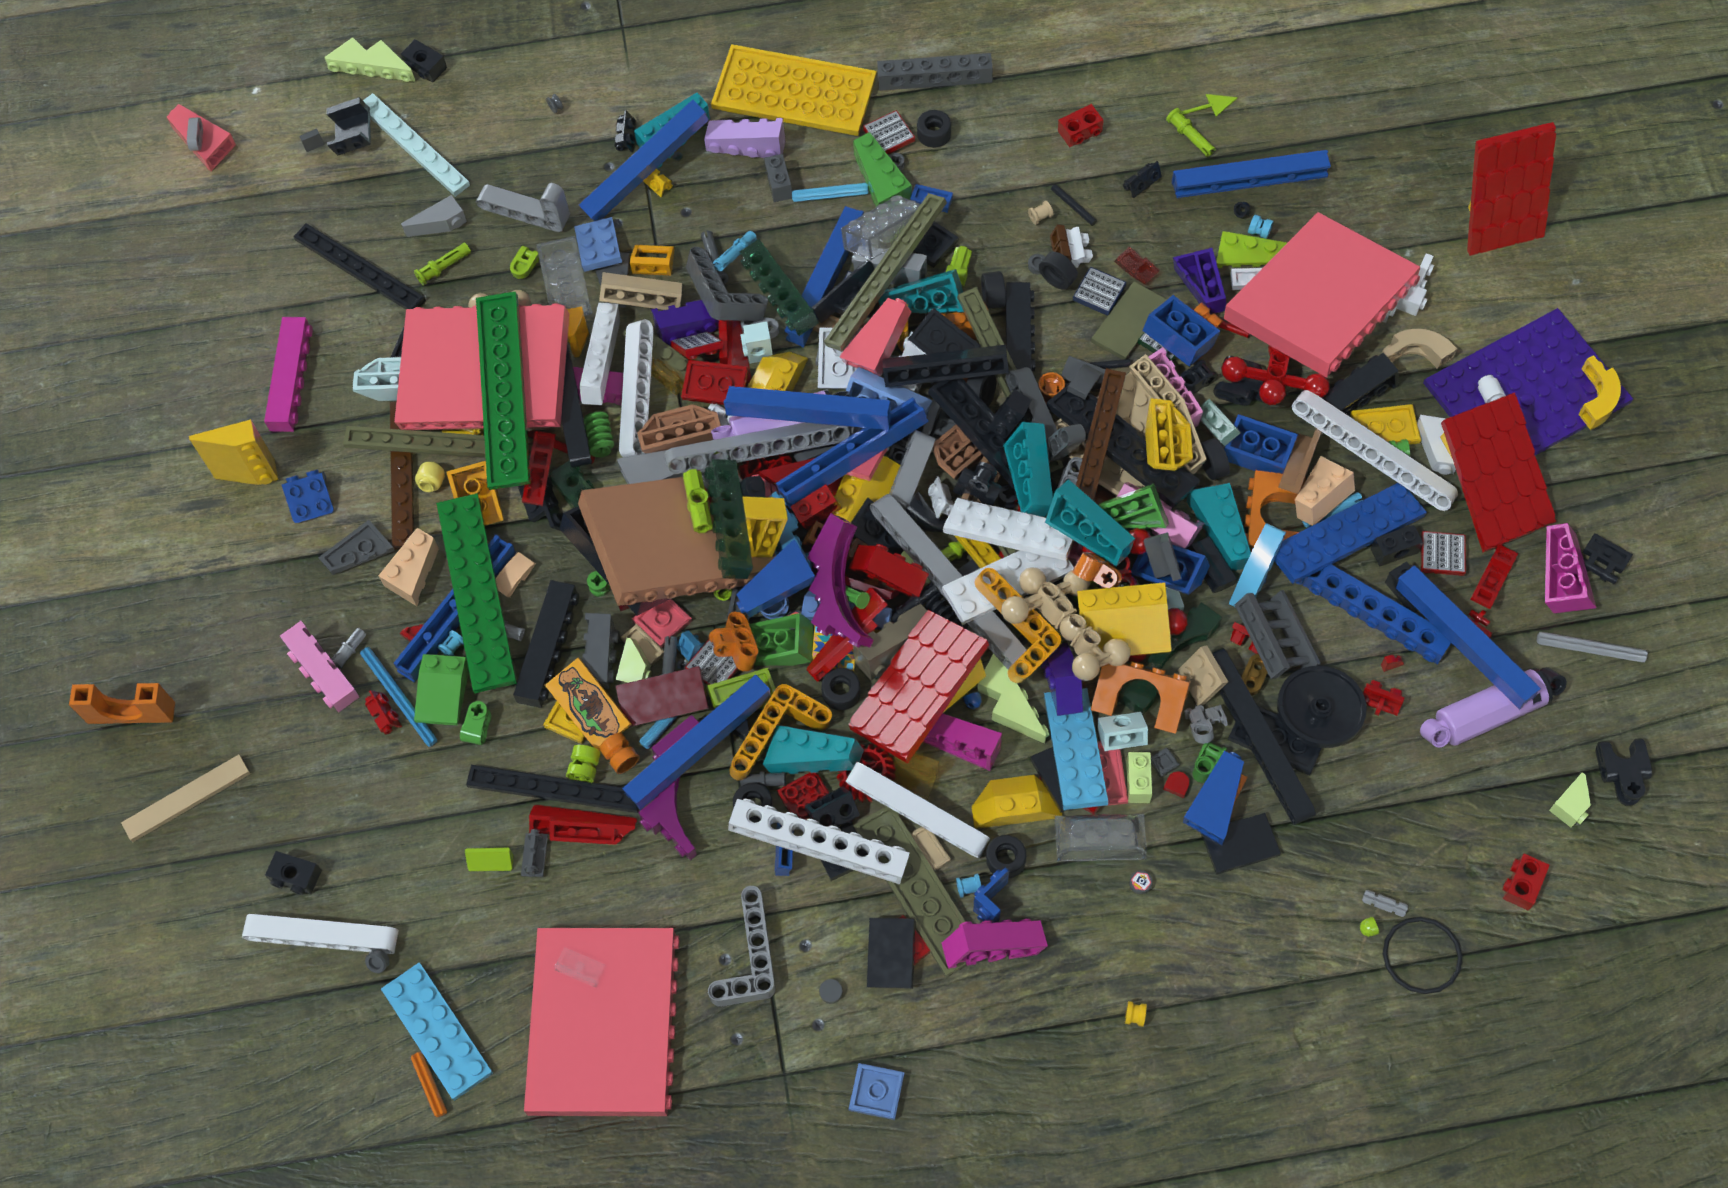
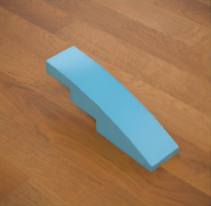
M1265 524L1229 602L1230 605L1235 607L1234 604L1247 593H1253L1256 598L1263 586L1268 571L1272 568L1286 534L1285 531L1270 524Z

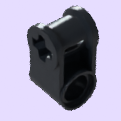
M1200 360L1193 367L1184 371L1181 376L1185 381L1184 385L1187 390L1195 394L1213 383L1218 374L1208 368L1205 360Z

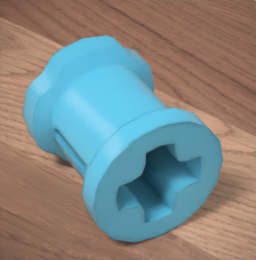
M451 630L444 643L438 645V649L446 656H455L454 652L461 644L464 645L463 637Z
M978 873L974 874V877L956 878L960 898L966 894L975 893L981 886Z

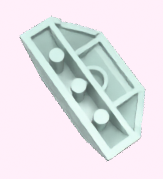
M401 357L377 358L365 365L361 370L355 371L353 392L377 401L397 400Z

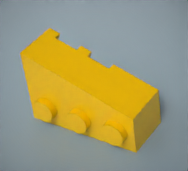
M743 497L751 557L772 558L788 520L784 498Z

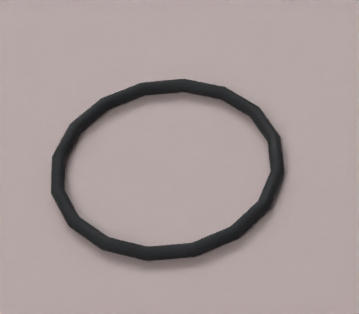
M1424 917L1405 919L1393 926L1385 938L1382 953L1386 969L1395 982L1409 991L1421 994L1440 992L1452 985L1461 971L1463 957L1459 942L1450 929L1436 920ZM1421 921L1434 924L1445 931L1455 944L1458 956L1456 970L1450 980L1438 988L1424 990L1412 987L1399 979L1390 967L1387 955L1389 940L1397 929L1407 923Z

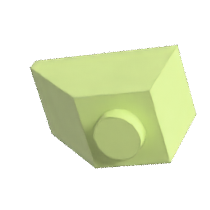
M627 638L616 680L629 683L650 678L652 675L651 665L637 640Z
M1584 773L1577 777L1549 810L1571 828L1576 822L1581 824L1589 815L1585 812L1591 804L1586 775Z

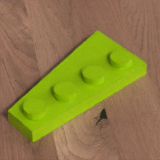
M1223 231L1216 261L1217 267L1222 268L1228 265H1232V268L1241 267V265L1260 267L1267 264L1287 242Z

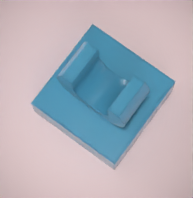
M689 630L682 632L677 645V649L688 662L692 660L705 644L704 642L700 643L698 641L699 636L693 635Z

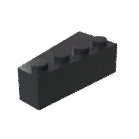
M1383 352L1379 356L1375 355L1370 358L1363 367L1354 369L1346 379L1338 380L1322 399L1346 415H1350L1351 411H1354V407H1364L1371 400V397L1377 396L1379 398L1386 393L1385 390L1387 388H1397L1399 386V371Z

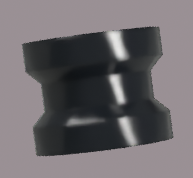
M1009 484L1003 485L999 493L998 503L1000 507L1012 510L1017 507L1018 499L1016 491Z

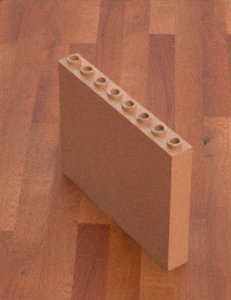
M683 477L582 490L578 501L579 508L618 606L745 586L776 557V554L774 552L772 558L751 557L747 526L742 520L740 513L741 504L737 499L716 507L707 500L713 525L712 530L706 533L695 532L691 515L687 508L688 500Z

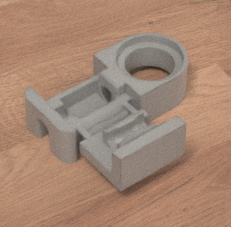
M1202 705L1195 706V709L1187 708L1184 710L1185 719H1190L1192 723L1190 724L1191 733L1198 743L1204 744L1213 740L1212 724H1215V721L1220 722L1221 720L1224 726L1228 725L1227 717L1221 705L1205 709V712ZM1200 731H1208V732H1209V733H1207V734H1205V735H1200V734H1198Z

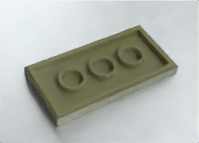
M1133 281L1093 335L1091 342L1122 360L1127 359L1137 346L1138 339L1144 333L1142 330L1148 315L1167 299Z

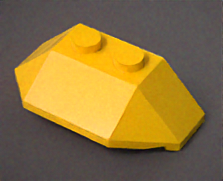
M792 352L762 357L747 388L793 392L808 358Z
M1150 399L1145 428L1147 464L1154 469L1176 471L1193 460L1190 424L1181 412L1174 407L1175 405L1171 400Z
M1035 775L990 780L971 807L975 829L1063 817L1044 783Z

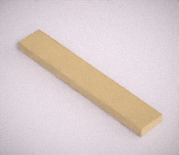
M237 755L124 820L121 824L129 839L134 842L251 773L242 757Z

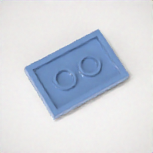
M612 217L574 226L584 272L622 263Z

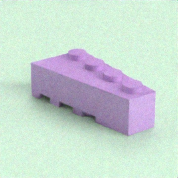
M776 118V121L768 122V119H760L759 122H750L749 119H742L739 123H735L733 120L709 121L704 139L706 151L743 155L752 158H765L783 154L785 145L783 118Z

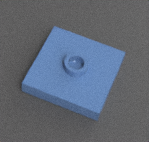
M858 1063L849 1111L895 1120L904 1072Z

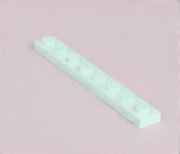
M372 93L363 100L370 107V119L455 197L470 186L469 181L378 97Z

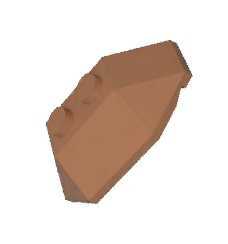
M692 404L653 414L642 429L637 432L642 452L652 453L713 440L711 431L721 426L717 412H711Z
M954 425L936 440L933 445L938 465L955 480L959 479L965 467L971 469L984 456L957 425Z

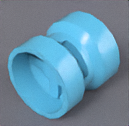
M1254 215L1248 233L1252 235L1258 234L1261 238L1267 239L1274 221L1270 219L1264 220L1261 216Z

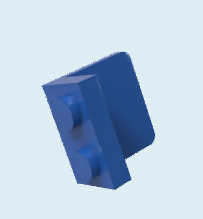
M318 469L306 472L307 477L299 479L298 475L286 478L287 483L281 484L295 523L330 514L334 511L325 483L327 479L325 472L319 473Z
M1006 867L1002 871L998 869L991 876V882L986 886H980L974 893L973 911L978 915L977 919L980 922L992 921V923H999L1001 910L991 899L1008 883L1009 870Z

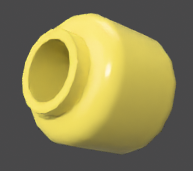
M424 462L417 471L415 482L424 492L437 491L445 478V471L436 462Z

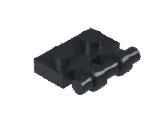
M1594 533L1582 552L1590 556L1588 560L1583 558L1586 571H1591L1598 575L1600 580L1608 581L1612 584H1615L1619 578L1613 575L1612 571L1614 570L1621 574L1633 554ZM1595 560L1606 565L1607 568L1604 570L1594 564Z

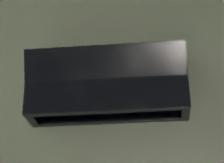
M1210 537L1192 543L1187 550L1206 556L1210 567L1204 580L1213 593L1235 585L1237 578Z

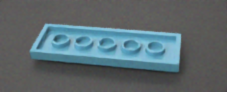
M1087 688L1082 689L1083 712L1057 716L1051 692L1044 693L1063 810L1108 805Z
M420 962L381 988L454 1101L493 1074Z

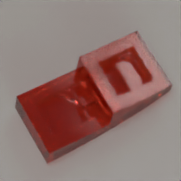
M1130 246L1114 261L1125 272L1143 284L1148 283L1159 272L1146 257L1142 259Z

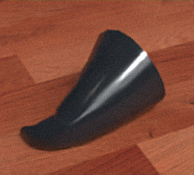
M918 491L906 509L907 514L921 529L930 532H943V526L946 521L936 518L935 513L930 509Z

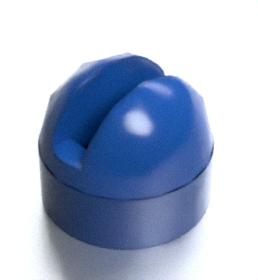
M980 692L971 693L963 697L968 708L974 710L981 706Z

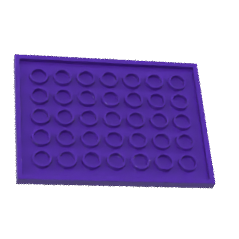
M1557 308L1431 375L1424 380L1423 384L1448 416L1453 417L1486 404L1478 390V381L1484 376L1493 375L1494 378L1498 379L1506 396L1515 392L1526 421L1527 431L1535 449L1534 454L1537 455L1588 427L1578 414L1585 403L1597 398V390L1582 370L1586 359L1594 355L1604 365L1606 371L1609 369ZM1622 385L1619 401L1612 413L1630 404L1633 400Z

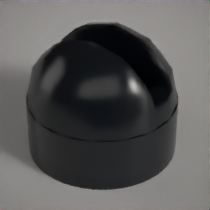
M1238 202L1235 204L1234 214L1237 217L1249 216L1251 213V205L1249 203Z

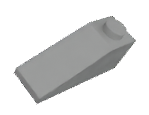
M450 195L402 222L401 225L405 235L412 237L449 232L459 228L467 221L463 210L453 196Z

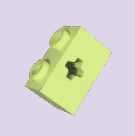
M1128 752L1126 760L1128 803H1150L1152 797L1151 753Z

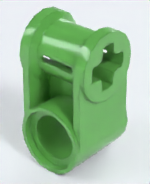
M475 701L469 705L460 731V741L478 745L485 743L492 715L484 702Z
M1211 741L1204 743L1192 771V776L1197 782H1206L1224 750L1227 751L1226 747L1221 748L1211 743ZM1199 767L1206 768L1208 772L1200 771Z

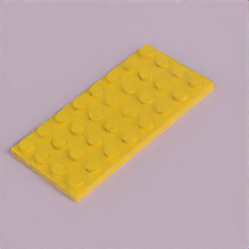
M731 44L711 102V108L775 121L776 118H783L785 123L859 136L877 77V71Z

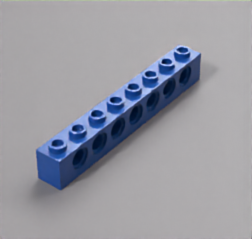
M1332 564L1316 572L1317 577L1310 575L1296 582V584H1302L1307 587L1313 594L1324 597L1333 606H1339L1346 610L1350 616L1363 620L1369 627L1380 630L1389 639L1402 643L1406 649L1419 653L1428 662H1434L1438 665L1451 645V642L1431 622ZM1327 584H1334L1336 588H1331ZM1350 594L1354 596V599H1350L1346 595ZM1365 605L1371 606L1374 610L1367 609ZM1384 616L1390 617L1392 621H1387ZM1403 627L1409 628L1411 632L1404 631ZM1422 639H1427L1430 641V643H1425L1422 641Z

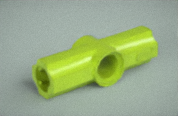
M965 246L955 248L951 264L946 269V272L954 269L957 270L962 286H965L968 266L972 256V251Z
M690 469L683 473L688 500L687 508L691 515L694 531L706 533L712 530L713 527L707 502L708 494L704 488L701 471Z

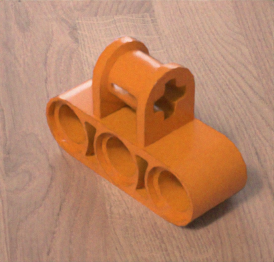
M1083 552L1072 571L1078 577L1086 581H1094L1105 588L1117 587L1122 581L1121 572L1111 566L1109 561L1097 556L1095 553ZM1107 574H1112L1111 578L1113 579V582H1108L1109 578L1106 577Z
M731 612L725 628L714 629L709 634V640L714 645L713 652L718 657L732 656L739 670L751 671L758 655V647L746 616L741 612Z

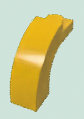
M1594 355L1586 359L1582 370L1595 386L1597 398L1585 403L1578 414L1590 430L1600 426L1610 417L1619 401L1621 393L1620 380L1614 368L1606 371L1604 365Z

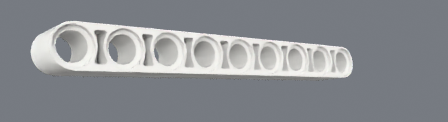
M1305 390L1293 402L1292 410L1297 416L1435 508L1442 511L1448 510L1457 498L1458 491L1452 484L1318 395Z

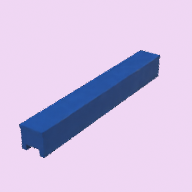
M692 99L585 198L579 206L593 221L604 218L708 121L706 112Z
M1322 150L1173 171L1171 183L1174 187L1176 198L1327 178V170L1331 165L1327 154L1328 151Z
M844 207L785 328V333H788L786 341L804 348L817 321L812 307L832 290L864 224V211Z
M729 386L726 399H724L726 415L883 430L890 429L892 416L890 400L734 386Z
M913 397L891 410L892 416L889 430L861 429L778 481L776 485L779 495L783 496L787 506L791 509L790 506L825 484L828 486L926 424L928 419L925 409L920 407Z
M495 535L489 542L495 578L517 553L513 544L506 543L498 535ZM453 589L394 662L397 672L414 683L419 676L423 654L437 655L440 651L438 645L443 644L448 638L449 632L451 630L456 631L460 625Z
M1415 565L1398 578L1399 581L1396 589L1519 710L1529 700L1536 697L1541 688Z
M754 675L622 789L625 791L626 796L637 805L639 810L644 808L765 704L771 697L770 688L757 675Z

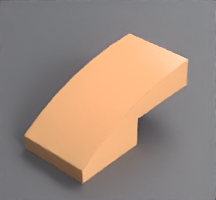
M518 552L496 577L498 591L506 597H511L520 581L526 580L536 563Z

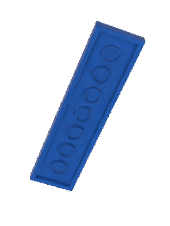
M1396 483L1283 540L1274 561L1290 582L1294 584L1372 544L1376 537L1399 530L1423 518L1427 512L1407 488Z

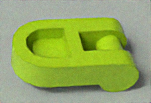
M521 246L510 264V271L513 277L517 279L526 278L535 264L540 261L541 252L531 251L528 247Z

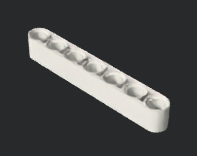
M646 319L630 323L626 329L619 452L622 457L645 454L642 452L637 432L648 421L653 326Z
M856 762L846 780V783L976 858L981 857L990 840L982 832L859 762Z
M248 914L242 938L255 942L371 952L374 949H379L386 954H394L399 930L387 926Z

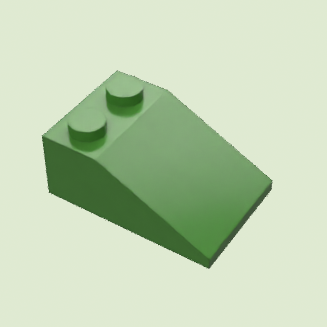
M799 613L749 624L758 647V655L754 666H794L812 662L813 624L811 620Z
M423 654L418 676L414 715L415 723L458 725L469 675L466 657Z

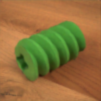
M593 412L584 417L590 454L594 457L608 456L612 452L611 448L614 447L612 430L609 427V415L606 412Z

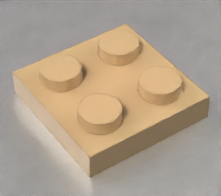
M1208 646L1200 647L1178 669L1179 674L1187 676L1186 680L1191 681L1189 691L1197 705H1205L1228 683Z

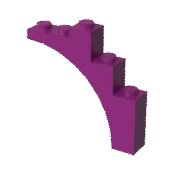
M830 513L807 557L808 560L814 563L813 567L819 570L809 591L816 595L815 599L821 602L811 623L817 626V631L825 636H828L830 633L843 638L848 637L850 644L858 648L861 645L870 648L874 640L863 631L855 620L849 607L845 587L846 559L857 526L840 516Z
M691 715L652 747L653 760L655 761L699 722ZM680 776L656 796L652 802L638 812L641 818L639 823L647 832L651 830L655 835L660 832L668 842L672 840L676 844L674 848L681 857L686 855L691 861L697 853L684 834L677 813V792Z

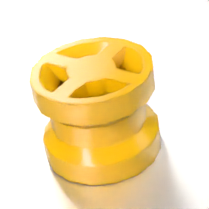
M1128 1001L1125 1024L1136 1023L1139 1027H1144L1147 1004L1136 1005L1133 1001Z

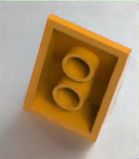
M486 461L446 472L454 499L478 494L485 526L504 521L497 489L489 490L487 488Z

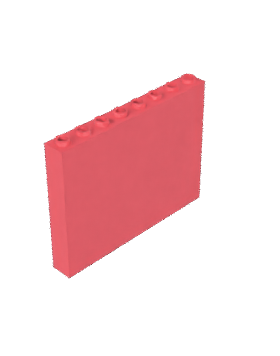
M1317 212L1226 305L1224 320L1327 378L1332 371H1337L1343 359L1347 360L1355 347L1361 345L1364 337L1373 332L1375 325L1385 319L1389 310L1392 311L1396 307L1399 299H1404L1409 289L1417 285L1420 279V266Z
M558 303L547 306L533 304L531 306L519 305L527 428L561 427L569 312L565 305ZM454 306L453 308L434 307L433 309L415 307L414 309H406L394 421L401 430L484 429L476 306L472 308Z
M537 928L524 1112L528 1116H667L668 1109L672 1108V1095H668L669 1086L673 1085V1072H669L670 1063L674 1062V1048H671V1040L675 1039V1025H672V1017L676 1016V1003H673V994H677V980H674V971H678V958H675V949H679V935L675 934L673 928Z

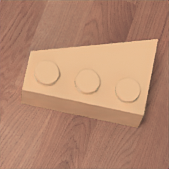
M1320 456L1295 499L1297 518L1311 526L1322 520L1355 491L1354 472Z
M417 528L378 575L386 588L415 606H418L420 593L425 587L428 572L431 571L439 550L434 537Z

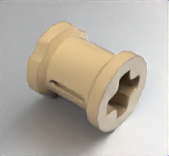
M1048 201L1042 202V205L1034 209H1028L1029 217L1035 225L1039 224L1040 220L1047 217L1051 218L1054 215Z

